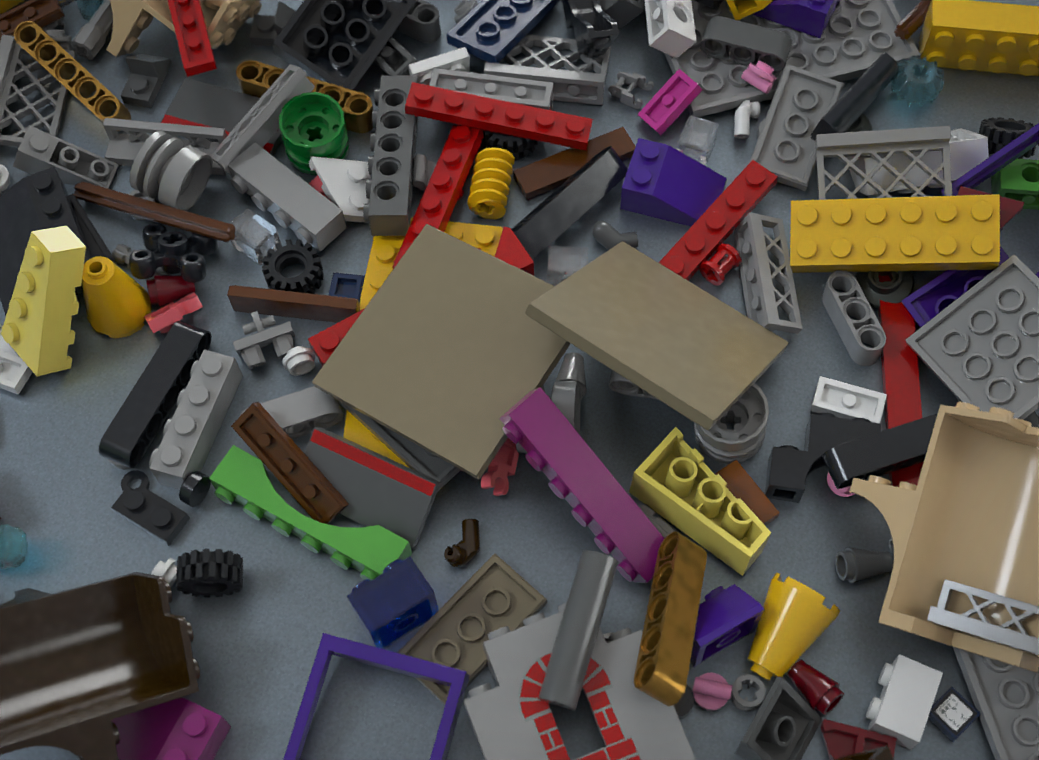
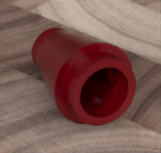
M154 275L153 279L146 280L151 305L159 304L161 307L177 301L190 293L195 292L196 294L194 283L186 282L181 275Z
M802 659L796 662L787 674L814 711L819 710L823 715L830 713L844 696V692L839 689L840 684L807 664Z

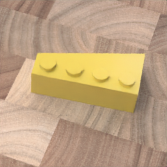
M68 226L31 231L2 326L1 335L4 340L9 343L37 377L70 369L72 365V357L67 356L68 345L74 344L76 332L71 329L72 315L78 314L79 302L77 301L75 287L81 286L86 246Z
M675 427L635 470L629 493L743 576L763 552L771 532L741 498L736 499L726 487V481L719 474L715 475L703 462L704 457L696 448L692 449L683 440L684 435Z

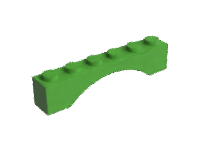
M234 445L209 478L216 490L214 494L225 503L231 505L233 502L242 505L243 511L258 521L262 517L272 522L271 526L282 535L289 537L290 534L299 537L302 539L300 541L302 545L315 553H319L320 550L331 555L330 560L345 570H348L349 567L361 572L360 577L373 586L378 587L381 583L390 589L412 555L409 541L380 525L338 527L320 523L304 516L288 505L275 491L262 460Z

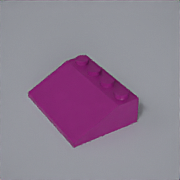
M182 697L111 720L116 724L120 735V743L116 745L118 759L213 760L232 727L222 716Z

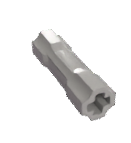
M110 0L103 1L90 21L81 27L70 44L73 47V51H76L79 56L89 60L93 59L106 42V36L113 28V13Z

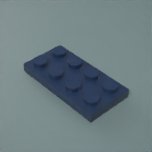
M482 0L446 34L447 44L458 49L466 47L469 54L489 63L498 64L561 0Z

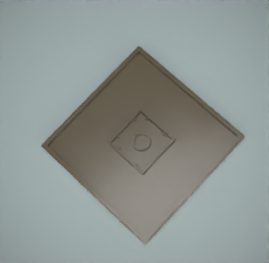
M426 224L315 376L312 383L316 388L479 480L508 438L502 428L504 424L499 418L530 391L543 386L571 343L525 314L529 303L553 288V285Z
M621 241L529 303L525 312L527 316L708 431L784 353L789 344L785 339L764 328L624 241Z

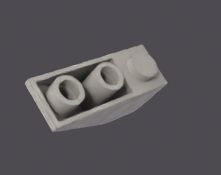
M29 125L18 148L13 167L31 175L55 167L62 182L65 184L76 185V183L86 182L109 189L119 164Z

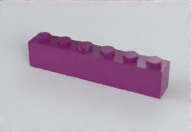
M539 387L530 391L499 418L504 424L502 427L504 433L512 442L520 443L527 452L525 455L527 461L534 469L544 472L550 480L548 485L553 493L560 499L565 498L572 506L573 510L571 513L582 526H588L595 534L594 541L604 553L611 554L618 561L617 570L629 582L647 583L653 578L658 550L665 538L542 388Z

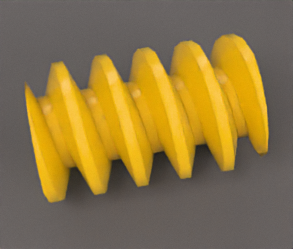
M492 147L486 148L476 155L467 205L474 214L481 218L496 220L502 218L506 213L505 206L507 205V196L510 189L508 186L511 184L510 176L513 173L512 166L515 161L513 154L508 150Z

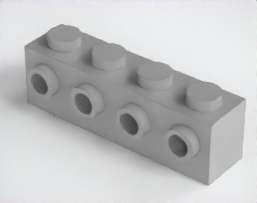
M256 142L228 165L232 176L230 181L233 187L239 193L244 194L246 192L251 196L255 205L262 211L267 209L271 212L275 220L283 228H291L304 245L309 243L321 252L347 228L343 211Z
M203 350L200 359L193 363L190 381L186 389L181 390L173 418H169L165 424L162 442L159 448L152 452L150 457L149 469L159 484L180 490L189 474L195 471L201 472L243 377L234 357Z

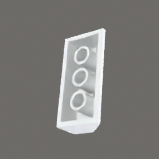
M962 128L951 130V139L949 141L951 180L954 181L989 158L988 137ZM928 151L920 160L931 170L935 171L942 164V151ZM912 152V154H914L916 157L921 153ZM903 153L893 154L887 161L900 174L912 162ZM880 154L879 156L884 159L888 154ZM870 155L861 156L854 163L867 176L879 164ZM849 156L846 158L849 161H851L855 156ZM915 164L904 177L914 186L920 187L930 176ZM882 166L871 179L883 190H886L895 181L896 177ZM849 168L854 185L857 188L863 179ZM943 169L937 174V175H939L942 179H943ZM934 179L928 184L929 188L942 187ZM901 181L891 190H898V193H912ZM868 183L859 191L867 195L868 198L880 197V194Z

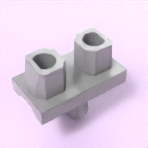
M258 311L252 312L251 315L254 322L243 325L242 328L245 335L258 331V333L233 341L236 352L239 356L242 355L249 369L266 364L261 348L271 344L274 345L278 358H284L287 352L294 348L292 337L295 336L290 321L264 330V328L276 324L273 315L260 319Z

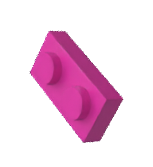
M678 69L637 115L661 136L703 89L682 70Z

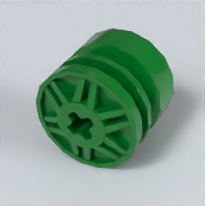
M308 92L293 97L283 106L279 115V128L284 141L286 155L292 166L302 173L318 175L315 170L311 171L309 167V161L312 156L346 160L349 153L344 112L335 99L323 93Z

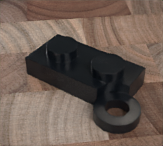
M139 470L128 472L121 480L123 493L112 505V510L170 546L190 517L186 512L148 490L150 481L144 472ZM135 479H140L141 485L136 489H131L130 483Z

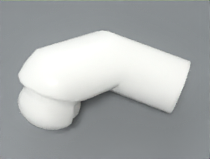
M745 100L737 108L734 115L735 138L745 139L750 137V117H759V102Z

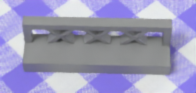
M290 64L210 155L212 160L231 175L228 165L254 142L263 147L279 129V115L283 106L293 97L311 92L315 88L305 77L307 73L301 67Z
M433 69L429 86L553 110V82Z
M105 118L103 127L110 139L104 158L119 164V166L132 167L141 146L151 136L147 133H155L162 130L173 136V138L176 137L184 143V147L191 145L209 156L227 137L224 128ZM117 130L125 131L128 134L118 133ZM177 136H183L187 139H181ZM206 138L218 139L219 142H211ZM212 160L211 174L226 175L227 172Z
M749 212L734 230L736 249L742 259L739 268L747 317L771 332L778 330L797 334L803 328L792 269L790 267L783 219ZM763 227L773 228L774 241L763 231ZM768 250L779 260V268L768 258ZM773 277L784 287V295L773 286ZM778 305L789 315V321L779 319Z
M944 580L937 607L931 606L927 621L1039 655V638L1028 635L1020 622L1034 614L1039 615V606L950 580ZM952 590L966 593L974 608L961 615L947 611ZM974 596L986 599L987 601L979 605ZM995 603L1005 605L1013 619L1000 626L989 623L982 610ZM1012 607L1027 612L1017 616ZM978 613L982 621L970 618V616ZM1016 624L1020 632L1007 628Z

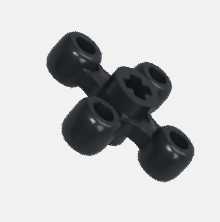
M148 224L144 227L142 233L143 243L147 250L141 249L131 253L129 257L130 271L137 279H148L155 275L157 268L161 267L166 273H181L182 278L186 282H200L206 277L207 272L206 261L203 256L215 253L218 241L192 233V236L187 239V236L182 232H168L167 228L162 224Z

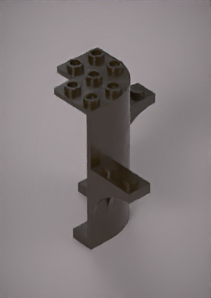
M134 572L53 594L26 588L14 591L15 598L0 605V755L28 747L50 746L68 750L79 760H120L118 759L116 745L120 743V735L116 724L111 721L112 719L199 692L197 679L200 678V668L197 660L193 657L191 643L194 639L193 630L185 617L171 614L169 603L172 601V591L170 585L162 576Z

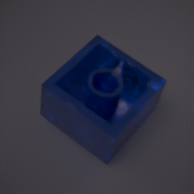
M411 556L403 561L398 559L391 562L385 567L383 574L373 580L366 579L361 581L352 589V593L347 596L356 619L374 647L386 649L425 624L439 610L433 589Z

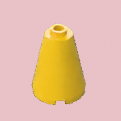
M93 257L84 263L82 287L87 319L93 329L99 334L102 333L108 335L109 338L115 339L128 337L139 331L145 325L143 323L145 321L144 316L152 312V305L146 289L106 257Z
M775 573L768 588L763 605L764 611L757 625L747 660L753 663L750 670L768 681L773 676L776 678L777 676L782 677L837 618L840 609L835 604H833L831 609H828L822 604L826 597L793 578L787 577L785 582H782L781 574Z

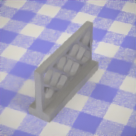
M2 35L0 41V145L20 146L28 127L24 128L18 120L31 113L38 121L30 126L37 129L44 127L50 135L57 137L68 90L59 82L61 88L49 94L43 86L56 79L51 74H48L37 80L31 72L42 66L37 61L25 66L21 62L22 54H29L16 43L14 36ZM65 50L75 60L77 59L76 51ZM27 76L32 83L19 90L14 85L15 81ZM38 89L44 97L31 104L25 96ZM20 99L26 107L12 114L8 109V105ZM50 103L55 108V112L43 118L37 110ZM12 123L20 130L11 136L1 135L2 129Z
M526 35L499 62L506 61L509 65L486 62L484 74L553 82V100L603 105L611 46L608 50H605V54L592 59L588 57V53L579 55L575 39ZM536 46L542 47L543 50L533 53L530 48ZM567 49L571 50L572 53L563 56L558 51ZM520 53L527 57L519 62L513 58V56ZM551 55L556 61L548 65L542 61V59ZM580 58L586 64L577 68L571 62ZM532 64H535L537 67H528V66H530V65H532ZM561 67H565L567 70H557V69H559V68H561ZM593 69L596 73H588V72Z
M950 126L817 134L815 152L817 158L818 200H826L825 194L834 185L848 196L846 199H858L855 195L866 183L880 194L879 198H893L888 193L899 181L914 193L911 197H927L921 191L933 179L944 188V196H952L949 145L951 139ZM928 151H942V164L935 171L931 170L920 160ZM912 152H921L917 157L912 154ZM903 153L912 161L901 174L887 163L893 154ZM880 154H888L884 159L879 156ZM870 155L879 163L868 176L854 165L861 156ZM849 156H855L851 161H849L846 158ZM837 157L846 166L834 178L824 169V158ZM915 164L930 176L919 189L904 177ZM882 166L896 177L895 181L886 190H883L871 179ZM849 168L863 179L853 192H850L838 181ZM942 169L943 179L939 175H937ZM825 178H827L830 181L826 188Z

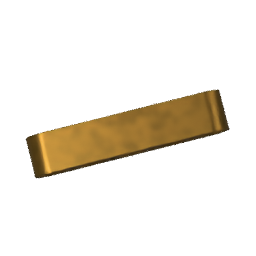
M25 21L16 27L14 31L16 42L103 123L105 118L131 120V113L118 98L36 23ZM94 91H96V93H95L92 97L89 98V96L91 95V93H93ZM113 110H116L112 116H109Z
M247 60L237 66L236 76L242 93L261 98L285 69L255 60ZM305 76L315 86L311 92L329 95L339 103L344 112L347 130L362 134L373 129V105L368 95Z
M675 531L665 537L658 550L634 675L635 688L668 707L673 706L681 699L686 688L707 560L705 549Z

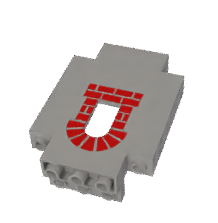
M566 603L557 607L559 613L546 618L544 613L535 614L523 620V627L510 631L508 626L492 631L488 634L489 640L483 642V649L488 659V667L498 687L492 689L490 683L468 691L470 698L464 700V706L485 760H570L549 704L538 700ZM599 627L582 688L606 746L573 760H696L674 706L668 707L634 686V675L643 633L642 630L632 633L630 628H625L609 636L611 642L606 643Z

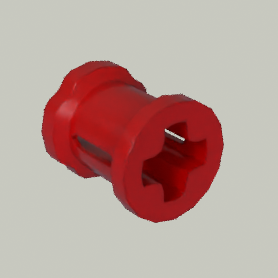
M721 243L709 261H703L699 265V270L708 282L719 286L725 281V275L732 268H737L742 263V259L734 247Z

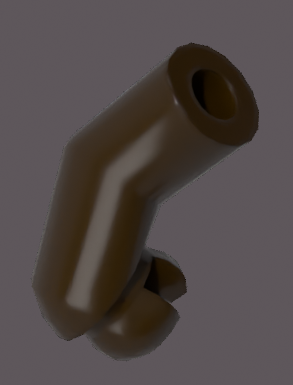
M477 519L463 520L462 540L452 545V547L448 546L445 549L444 558L451 566H464L478 554L480 550L479 521Z

